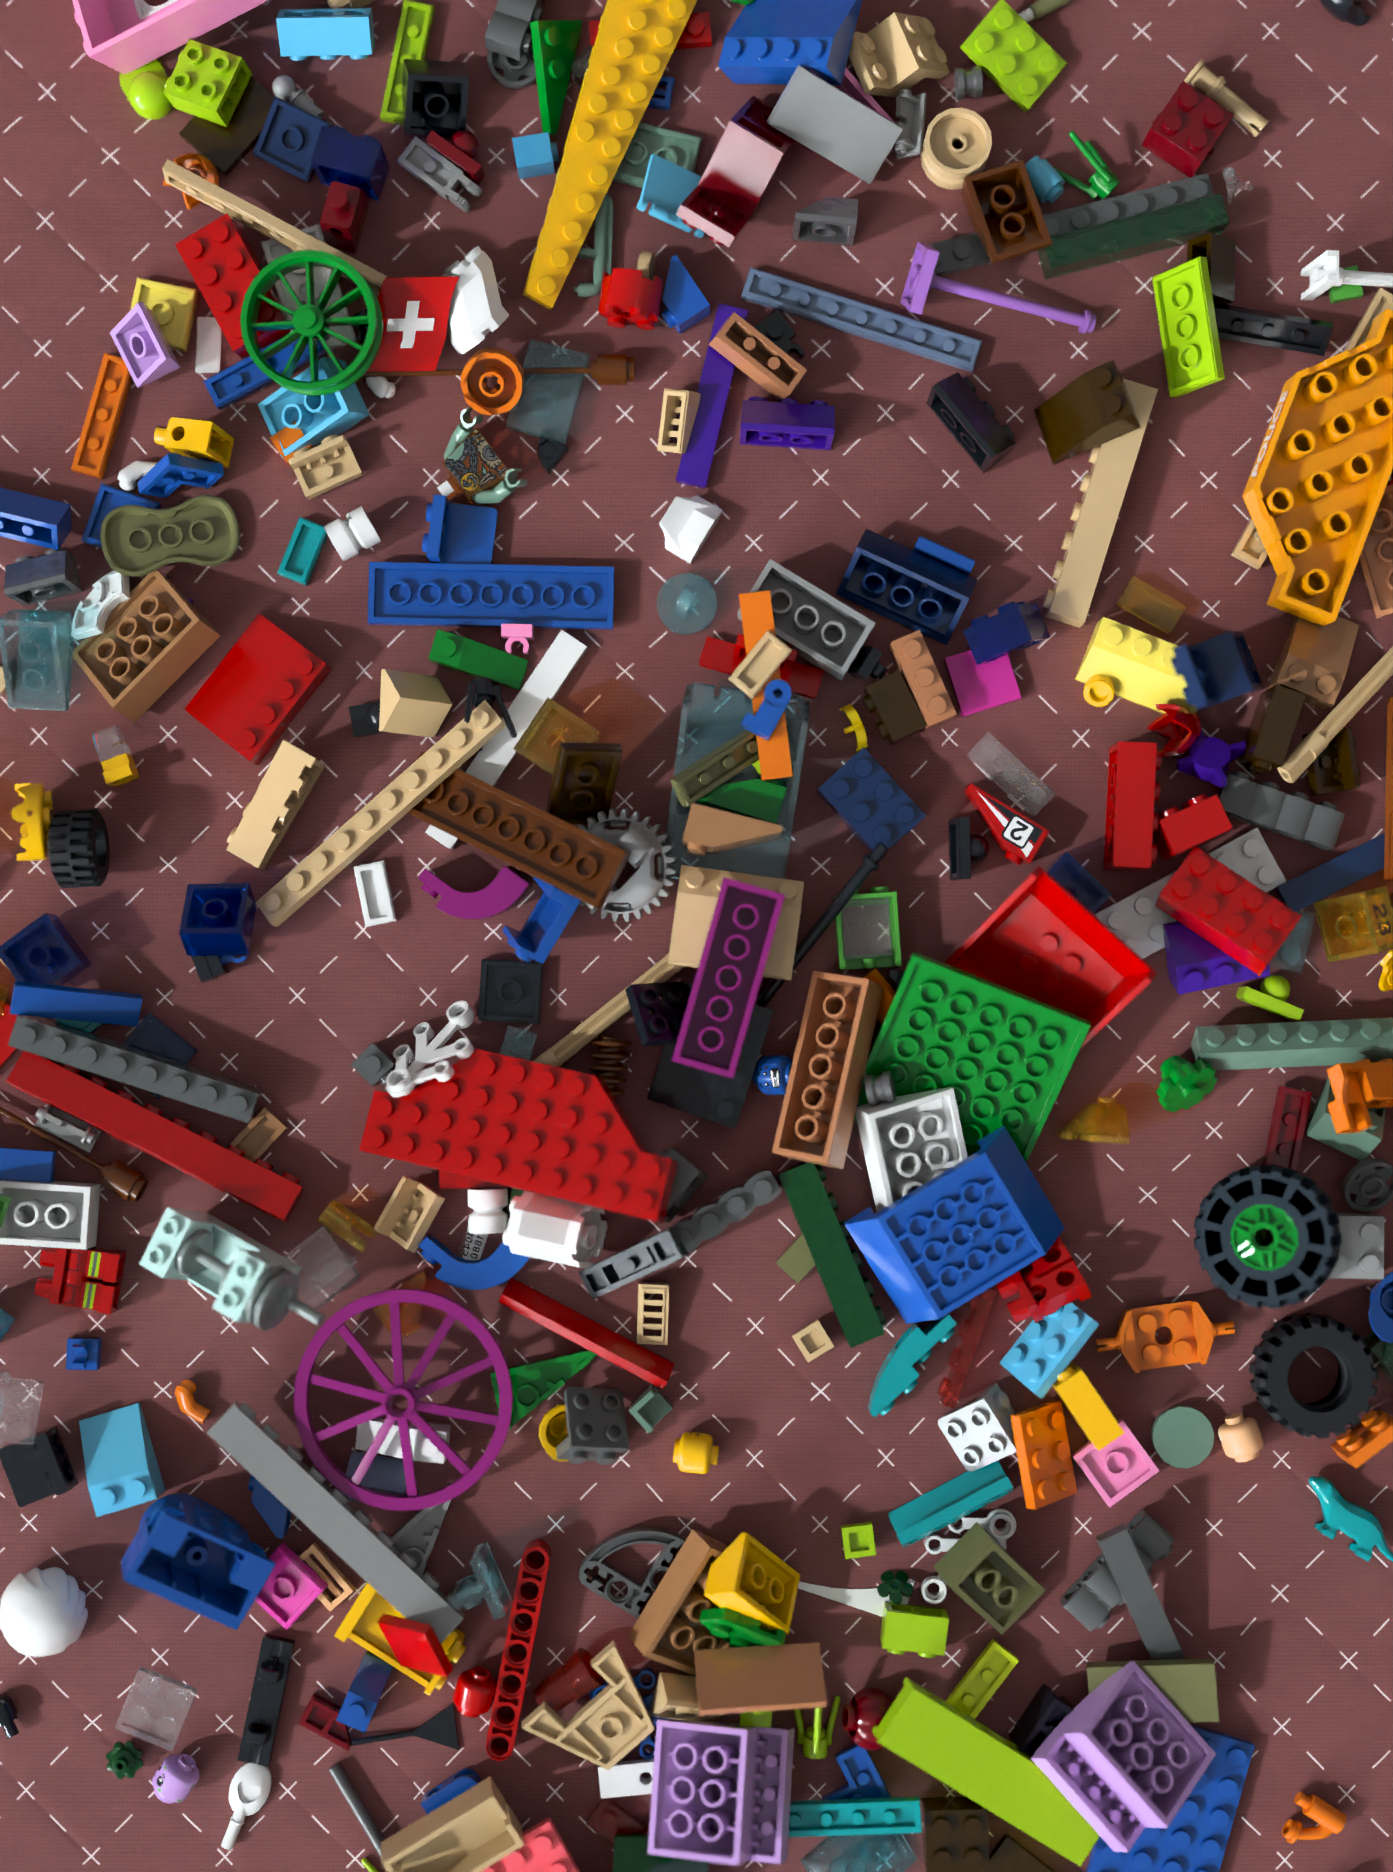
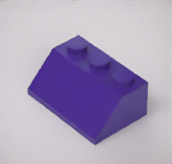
M750 397L749 400L742 401L740 444L831 450L834 437L835 406H828V403L824 401H811L809 405L797 404L798 401L794 399H780L779 402H767V399L764 397Z
M1180 922L1163 924L1168 977L1178 994L1270 976L1269 965L1259 976Z

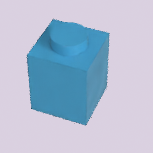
M548 132L512 138L519 179L555 173L553 162L559 161L556 142L550 143Z

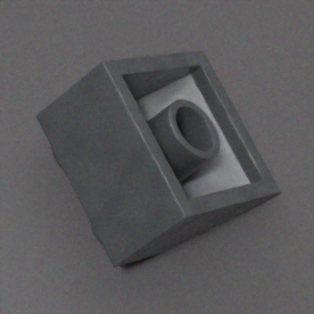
M59 548V550H47L44 556L36 558L33 556L16 558L15 563L6 565L5 595L23 606H28L83 592L75 556Z

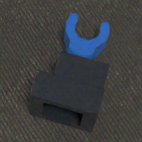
M239 941L233 942L223 952L214 951L208 953L206 949H200L190 953L200 981L207 983L228 974L227 963H243L247 961V956L236 958L234 955L235 948L242 946L243 943Z

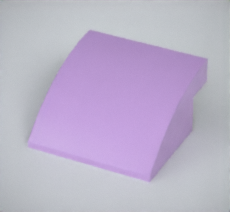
M1130 1661L1087 1695L1058 1724L1031 1759L1114 1852H1129L1145 1827L1168 1828L1216 1753L1134 1661Z
M658 1719L647 1854L737 1866L749 1860L774 1864L786 1862L795 1728L740 1726L739 1723Z

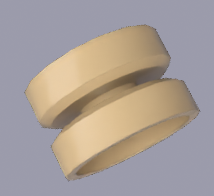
M961 107L947 109L937 114L931 121L922 146L921 164L925 174L933 183L949 190L962 189L965 177L984 171L992 147L991 130L985 119L975 111Z

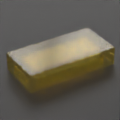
M1135 576L1130 579L1116 605L1168 635L1172 632L1186 608L1185 605Z

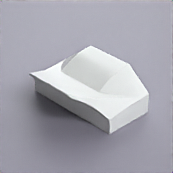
M698 495L692 498L676 496L659 523L665 536V549L691 564L723 514V510Z

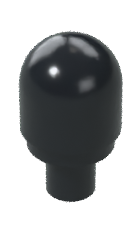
M0 1694V1727L3 1728L7 1739L19 1734L14 1722L18 1718L16 1714L18 1712L12 1699L7 1695Z

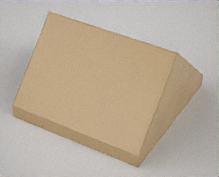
M381 669L379 731L430 738L435 737L453 705L437 676Z
M660 1672L649 1709L651 1717L713 1721L724 1715H699L696 1676Z

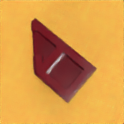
M314 1693L298 1724L347 1751L351 1747V1738L347 1725L336 1721L341 1707Z

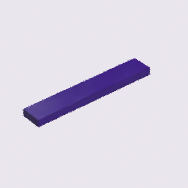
M718 303L709 343L733 312L746 321L748 310ZM708 345L697 390L698 393H701L699 407L686 452L681 457L676 478L678 483L706 489L735 369L734 364L710 345Z

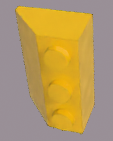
M745 1532L741 1533L710 1565L704 1595L721 1608L726 1607L739 1612L741 1615L761 1621L760 1629L763 1631L781 1629L786 1634H789L800 1574Z

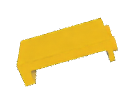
M367 1582L334 1636L343 1642L347 1638L356 1642L425 1687L424 1693L430 1695L434 1688L440 1690L448 1677L400 1666L377 1622L383 1614L401 1618L405 1617ZM457 1628L441 1643L449 1661L454 1663L458 1662L466 1649L462 1645L466 1634Z

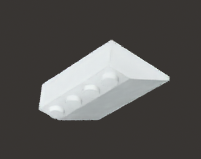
M952 1087L896 1096V1101L894 1102L881 1100L876 1105L867 1103L858 1106L856 1109V1119L877 1212L968 1158L955 1093Z

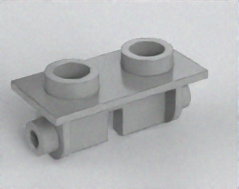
M902 89L899 91V95L896 96L895 116L900 121L895 123L903 129L893 145L894 152L897 153V160L922 154L927 93L912 96L910 90Z
M45 1104L44 1107L40 1106L35 1115L38 1118L35 1126L89 1153L101 1133L100 1130L48 1104Z

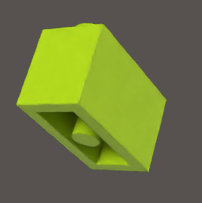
M884 1602L880 1634L882 1648L887 1649L892 1654L899 1655L909 1651L917 1652L919 1656L925 1658H935L936 1655L945 1656L949 1623L946 1609Z

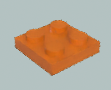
M1380 1409L1370 1411L1361 1418V1423L1352 1430L1347 1429L1345 1433L1336 1437L1337 1442L1331 1445V1448L1341 1459L1354 1468H1358L1393 1441V1417Z

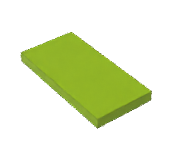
M1199 256L1152 277L1170 397H1179L1225 379L1207 257Z

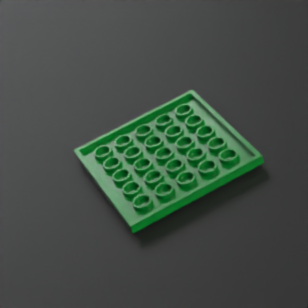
M913 951L869 1053L864 1077L868 1074L881 1076L883 1072L891 1071L896 1096L952 1087L955 1093L967 1156L969 1157L981 1150L977 1141L1004 1125L1025 1162H1027L1091 1024L1089 1020ZM864 1077L857 1107L869 1103Z

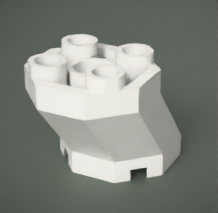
M479 246L472 249L464 257L463 261L457 260L445 270L448 276H460L451 298L447 326L451 344L459 354H464L483 341L486 334L490 331H495L509 316L501 304L492 261Z
M524 1191L521 1196L516 1195L511 1200L510 1219L508 1227L503 1233V1243L510 1247L511 1253L579 1268L590 1269L594 1263L589 1261L592 1256L599 1257L607 1232V1222L600 1218V1214H605L604 1209L529 1191Z

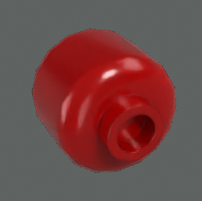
M474 1667L473 1669L462 1671L453 1692V1702L457 1710L462 1715L471 1718L487 1713L495 1697L497 1682L490 1675V1672L483 1667Z

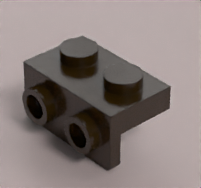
M1351 727L1342 728L1328 743L1323 752L1307 768L1311 796L1360 788V770L1357 767L1356 743ZM1308 734L1302 735L1303 740L1307 737Z

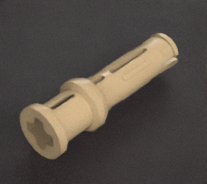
M1201 59L1184 82L1187 84L1191 83L1202 94L1233 113V118L1256 138L1269 120L1265 119L1225 85L1227 82L1225 77H1218L1205 66L1206 61Z

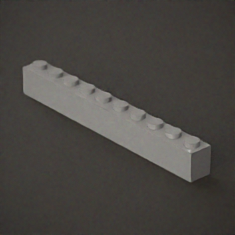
M236 1400L209 1428L207 1434L406 1619L430 1624L440 1643H442L464 1619L463 1611L461 1610L463 1604L453 1594L449 1593L446 1596L438 1589L440 1583L429 1572L423 1575L415 1567L418 1564L417 1561L408 1552L404 1551L401 1554L392 1545L395 1541L384 1530L378 1533L370 1525L372 1522L371 1518L360 1508L355 1511L347 1504L349 1498L336 1487L332 1490L324 1482L326 1478L315 1466L309 1468L301 1461L304 1458L303 1455L291 1444L286 1447L278 1439L281 1435L269 1423L265 1426L255 1418L258 1413L248 1403L243 1402L241 1405Z

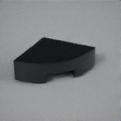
M546 430L542 432L538 443V455L542 466L550 474L569 450Z

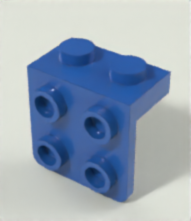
M434 494L433 503L427 504L426 521L430 522L429 534L424 533L422 551L426 552L430 563L492 564L498 518L497 511L490 507L449 503L446 496Z

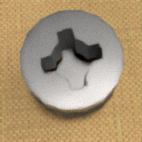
M980 66L973 67L972 70L967 71L963 68L955 69L954 91L957 101L963 100L968 96H972L974 99L982 98L983 79Z
M891 1071L883 1072L881 1076L865 1075V1089L870 1105H876L881 1100H886L887 1102L896 1101Z

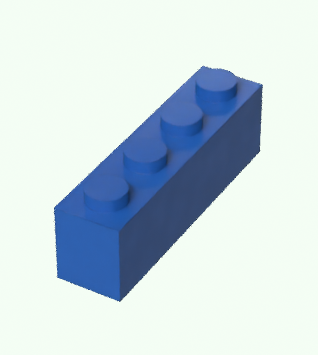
M0 488V536L59 550L72 530L71 504Z

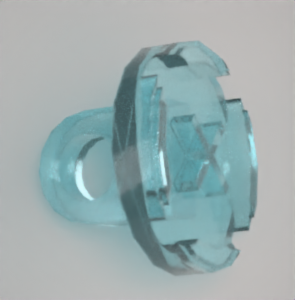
M691 573L677 574L668 579L660 588L656 601L658 615L663 624L672 632L682 635H692L706 629L714 620L717 610L716 593L711 584L703 577Z

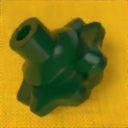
M127 1741L125 1744L116 1742L114 1748L106 1754V1759L110 1761L107 1764V1770L114 1772L118 1779L124 1778L125 1775L128 1778H133L136 1771L142 1768L144 1764L140 1759L143 1755L142 1750L135 1748L131 1741Z

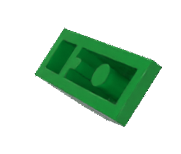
M439 629L436 631L428 657L434 665L477 678H489L494 683L517 690L521 689L529 662L526 659Z
M753 779L720 785L696 802L776 824L787 788L781 786L783 781L778 779L764 781Z

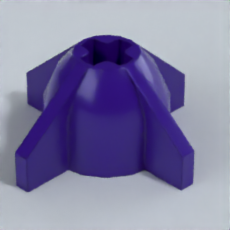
M1201 730L1200 735L1191 746L1189 756L1177 759L1176 768L1178 771L1192 775L1200 781L1210 782L1220 788L1225 787L1227 783L1225 773L1228 770L1229 763L1245 753L1246 743L1242 741L1227 745L1226 742L1219 738L1205 737Z

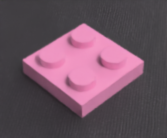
M1121 1418L1117 1422L1124 1431L1123 1435L1099 1451L1089 1441L1071 1454L1109 1508L1159 1472V1469Z

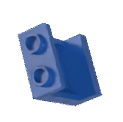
M533 877L544 893L520 931L507 925L504 926L502 931L508 938L507 943L515 948V954L519 958L529 963L533 959L543 964L581 900Z

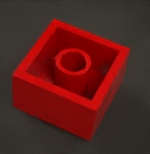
M1204 793L1183 804V810L1181 811L1175 806L1158 815L1157 832H1153L1152 837L1164 861L1233 829L1217 794L1207 798Z

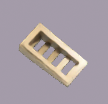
M664 389L657 451L685 454L699 407L701 393ZM677 413H680V419H676ZM674 425H679L678 431H672ZM670 437H676L677 444L669 443Z
M639 1281L637 1344H668L670 1282ZM645 1293L663 1294V1299H645ZM644 1305L662 1306V1311H644ZM644 1317L662 1318V1323H644ZM643 1329L662 1330V1336L643 1335Z

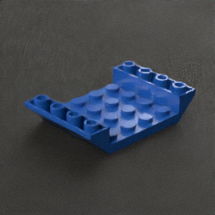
M1004 1125L977 1141L981 1150L876 1214L869 1207L844 1222V1225L906 1324L940 1319L1044 1256L1065 1228Z

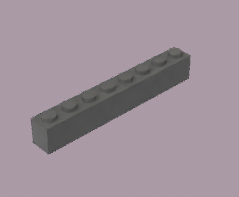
M17 1015L8 1043L9 1046L246 1123H250L254 1119L264 1090L43 1017Z

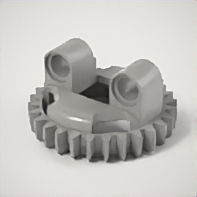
M612 808L609 811V818H607L604 811L598 812L599 822L593 816L587 818L589 828L584 824L578 826V828L627 851L630 854L627 860L635 868L640 867L619 890L613 886L601 908V919H605L609 913H612L613 922H616L620 918V914H623L625 922L631 920L632 912L637 919H640L643 916L642 908L648 914L652 913L653 907L651 902L659 907L662 904V900L658 895L669 896L670 892L664 886H672L675 883L668 875L677 872V868L669 867V863L675 861L677 857L668 856L667 854L674 845H664L662 841L668 837V833L659 836L656 832L661 825L658 823L653 827L648 826L651 819L650 816L640 821L639 811H635L631 817H628V809L624 808L620 816H618L616 809ZM609 824L611 825V827H626L628 824H630L627 830H607L604 828L606 825ZM661 852L662 856L658 857V873H662V875L657 880L654 875V856L656 853ZM583 901L580 904L581 906L587 905L591 909V914L598 910Z

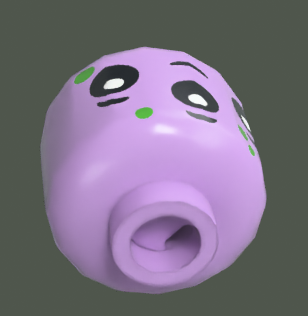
M172 1754L165 1758L152 1778L154 1793L161 1801L172 1804L186 1800L200 1778L195 1760L187 1754Z

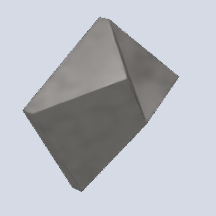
M827 196L795 212L792 240L853 246L857 225L858 199Z

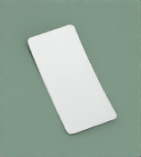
M198 317L195 372L219 373L221 328L215 317Z

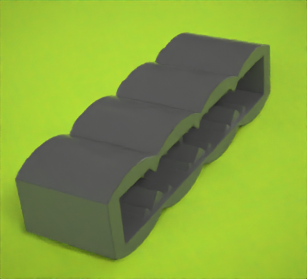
M498 0L485 34L486 50L521 61L524 53H529L532 48L530 22L542 21L544 8L541 6L544 0Z
M1233 771L1232 774L1225 775L1227 777L1226 786L1219 787L1217 796L1227 817L1269 830L1290 839L1298 840L1322 850L1328 851L1334 848L1345 816L1344 813L1337 811V805L1325 801H1320L1319 805L1308 801V795L1296 791H1291L1290 795L1279 791L1280 786L1272 782L1262 781V784H1257L1250 781L1251 776L1243 772Z
M769 1168L757 1170L746 1178L743 1185H735L726 1189L717 1201L701 1205L693 1212L691 1217L677 1220L670 1227H675L681 1242L686 1247L688 1253H690L699 1246L702 1240L713 1238L723 1232L728 1223L738 1222L746 1218L755 1206H762L773 1201L781 1192V1187Z
M1141 1509L1128 1522L1126 1528L1149 1576L1152 1572V1564L1158 1558L1162 1560L1169 1555L1173 1549L1172 1543L1175 1539L1144 1509ZM1103 1553L1087 1567L1081 1577L1067 1589L1059 1600L1063 1607L1090 1632L1096 1627L1098 1629L1102 1628L1110 1618L1109 1612L1117 1604L1121 1606L1125 1603Z

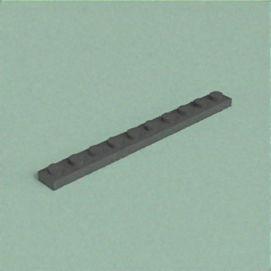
M1206 173L1045 214L1043 218L1052 241V246L1033 252L1213 207L1216 200L1209 174ZM976 232L929 244L939 251L934 269L936 276H943L992 263Z

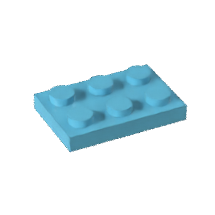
M1072 1302L1060 1307L1050 1315L1043 1316L1044 1319L1037 1323L1032 1320L1000 1361V1364L1041 1399L1058 1379V1375L1065 1370L1100 1325Z

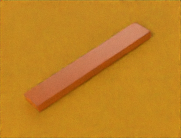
M770 590L739 594L746 656L768 630L775 635ZM780 668L774 672L752 699L754 716L764 700L765 687L773 680H781ZM784 711L768 741L756 735L762 781L793 777Z

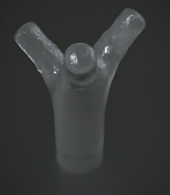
M1227 167L1223 170V177L1228 191L1227 204L1233 203L1234 194L1238 189L1253 190V185L1246 184L1237 177L1234 168Z

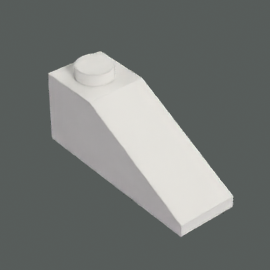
M374 1418L358 1425L355 1449L367 1451L385 1419ZM398 1420L393 1424L378 1454L402 1458ZM408 1421L413 1460L444 1463L447 1458L412 1422ZM428 1423L449 1444L451 1425Z

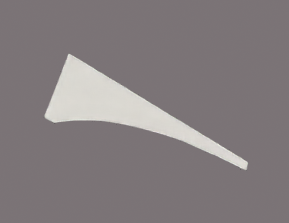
M908 1579L907 1583L914 1586L915 1580ZM800 1581L798 1585L799 1589L883 1617L884 1602H890L889 1595L887 1597L879 1596L877 1588L842 1589ZM902 1595L901 1604H908L910 1597Z

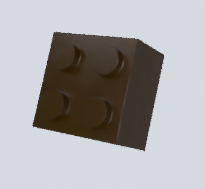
M966 1796L921 1798L923 1862L926 1872H990L988 1810Z

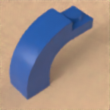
M431 1234L426 1236L419 1245L423 1250L421 1255L433 1265L437 1263L442 1265L434 1275L448 1285L466 1290H482L500 1285L513 1277L530 1258L511 1253L510 1247L504 1245L503 1242L495 1252L480 1260H467L457 1256Z

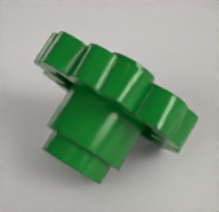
M1179 1055L1169 1057L1160 1066L1161 1078L1163 1080L1156 1091L1159 1096L1158 1101L1165 1110H1170V1112H1176L1181 1108L1184 1110L1191 1108L1193 1105L1200 1103L1204 1095L1214 1089V1085L1218 1080L1215 1076L1216 1071L1208 1061L1202 1059L1191 1064Z

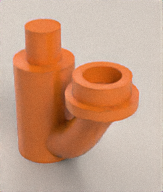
M1299 1791L1294 1798V1803L1301 1806L1302 1813L1319 1823V1825L1302 1828L1300 1821L1289 1819L1282 1828V1836L1290 1844H1293L1297 1839H1323L1333 1833L1338 1834L1345 1826L1347 1816L1314 1794L1307 1796Z

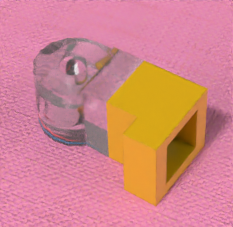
M116 724L92 733L93 744L104 770L103 776L107 785L116 787L140 778L128 744H126L122 732Z

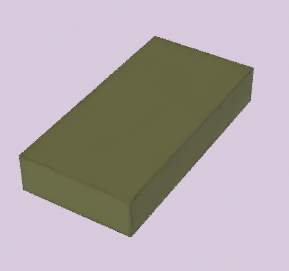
M802 1233L775 1261L796 1283H799L815 1266Z

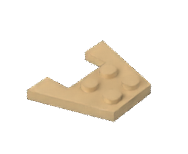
M614 1640L591 1660V1666L609 1684L574 1716L565 1722L544 1701L522 1721V1729L607 1770H610L655 1730L650 1713Z

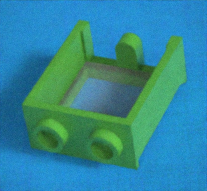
M888 886L870 888L871 893L858 894L857 890L836 916L835 931L838 970L902 966L897 892H889Z

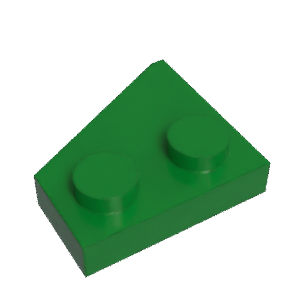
M726 1607L704 1609L701 1611L699 1619L701 1624L710 1629L711 1634L727 1641L731 1648L784 1645L785 1631L781 1629L763 1631L760 1629L761 1621L741 1615L739 1612Z

